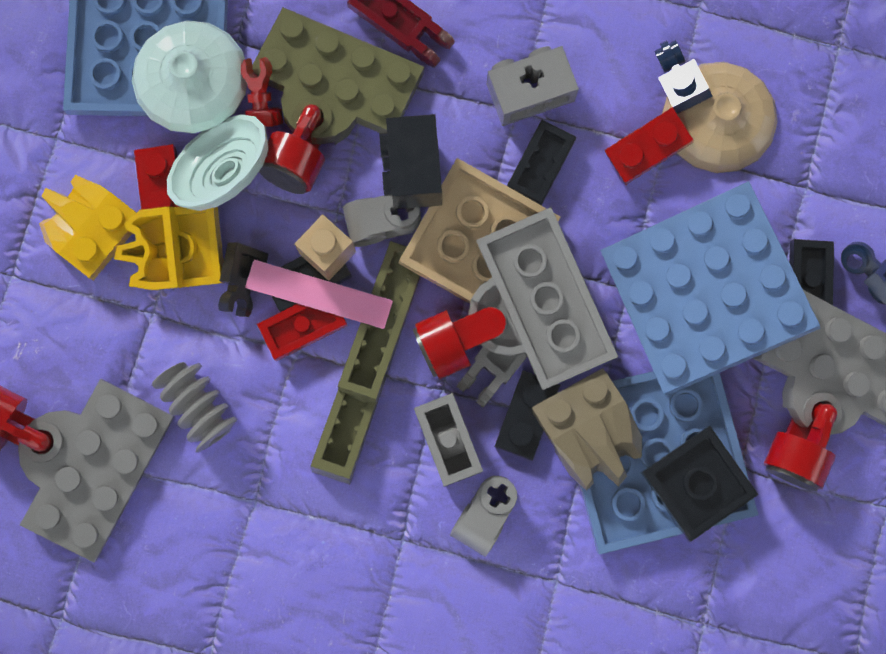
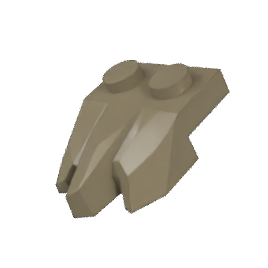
M604 368L532 407L533 414L554 446L555 453L566 471L586 491L594 484L593 474L596 471L603 472L619 487L627 477L620 457L626 455L634 459L642 458L641 433L625 400Z

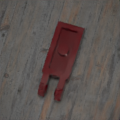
M348 0L347 2L349 9L406 51L410 52L411 50L417 58L432 68L436 67L440 62V58L432 49L419 41L422 35L426 32L432 40L446 49H450L455 43L453 37L447 31L433 22L429 14L410 0Z

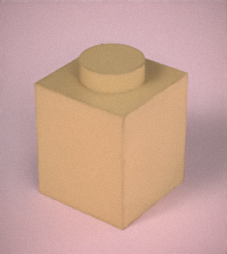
M323 214L294 243L299 254L328 281L356 253L353 241Z

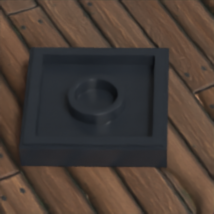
M707 426L640 472L689 542L759 495L711 426Z

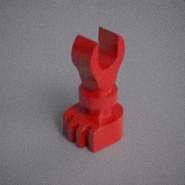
M267 57L260 58L261 72L257 76L252 69V59H244L241 64V74L251 93L247 94L248 103H252V109L245 110V115L255 116L265 127L283 124L282 109L268 107V101L272 100L271 92H267L268 82L272 74L271 62Z

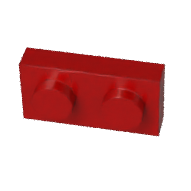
M672 107L605 149V153L625 185L694 143V140Z
M170 144L134 150L141 210L180 207L167 195V178L173 162L177 158L175 146Z
M296 304L257 324L275 361L287 357L348 326L344 317L301 304Z

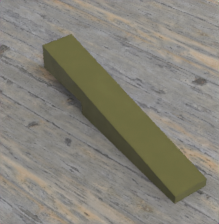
M392 241L389 243L371 293L393 301L385 328L382 329L360 323L337 386L338 391L310 466L314 473L349 485L421 277L398 264L407 246Z

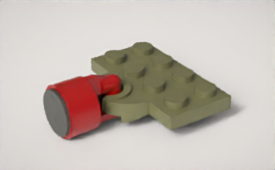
M282 7L252 64L254 74L259 76L261 72L260 58L267 57L271 62L272 74L268 86L283 92L281 103L284 122L292 134L280 131L271 134L268 139V152L259 173L270 183L295 194L310 192L325 163V157L319 151L321 144L333 142L335 145L349 136L356 124L378 133H387L386 118L404 116L424 74V66Z

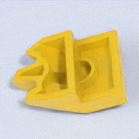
M74 175L71 180L73 189L69 196L48 188L44 189L42 197L56 214L52 218L44 219L39 225L45 243L94 281L114 257L117 246L123 245L133 234L126 230L124 222L136 212L101 185Z
M183 207L143 209L124 222L126 230L135 234L136 241L117 246L114 259L133 262L139 266L138 272L130 276V287L160 290L223 283L219 281L224 259L218 207L202 211Z

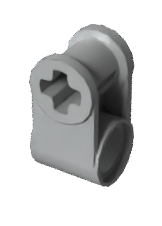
M392 196L358 199L342 207L349 238L353 241L355 247L367 246L385 239L410 234L418 228L421 222L420 207L405 208L408 212V219L401 221L399 215H397L398 209H394Z
M502 476L487 478L479 487L471 503L465 507L450 536L486 557L516 504L517 490L514 484ZM501 484L506 485L504 493L508 496L505 503L498 501L495 506L490 504L492 497L487 493L490 486L498 488Z

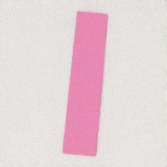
M258 260L253 261L245 288L382 329L385 328L393 303L390 299Z

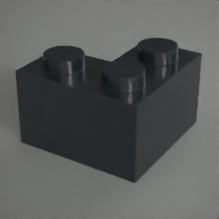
M436 115L386 118L387 133H379L383 171H386L382 172L384 196H392L394 209L442 206Z

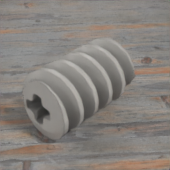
M182 362L161 373L152 382V386L155 389L164 388L160 393V398L163 402L173 401L169 407L171 415L183 414L178 420V426L181 429L193 427L187 434V440L191 443L201 441L195 451L198 453L227 435L237 421V418L223 419L221 415L229 407L227 403L216 406L212 403L220 394L219 391L213 390L205 393L203 390L211 379L209 376L196 379L195 375L202 365L197 363L188 366L185 362Z

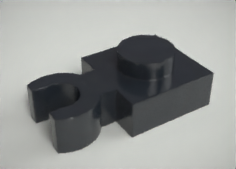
M228 242L219 280L228 284V289L219 299V311L233 312L236 301V316L249 317L251 315L253 302L250 293L253 290L245 288L253 261L258 260L267 263L269 253L238 242Z

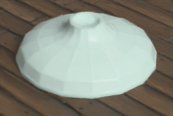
M183 21L165 26L146 40L135 58L132 84L137 102L152 121L170 131L197 133L215 128L235 113L246 95L247 83L241 74V64L245 59L244 53L229 33L210 23Z
M240 114L229 117L215 128L200 132L184 147L173 162L167 178V195L177 206L196 211L218 207L236 197L244 188L251 184L264 164L268 152L265 126L255 116Z

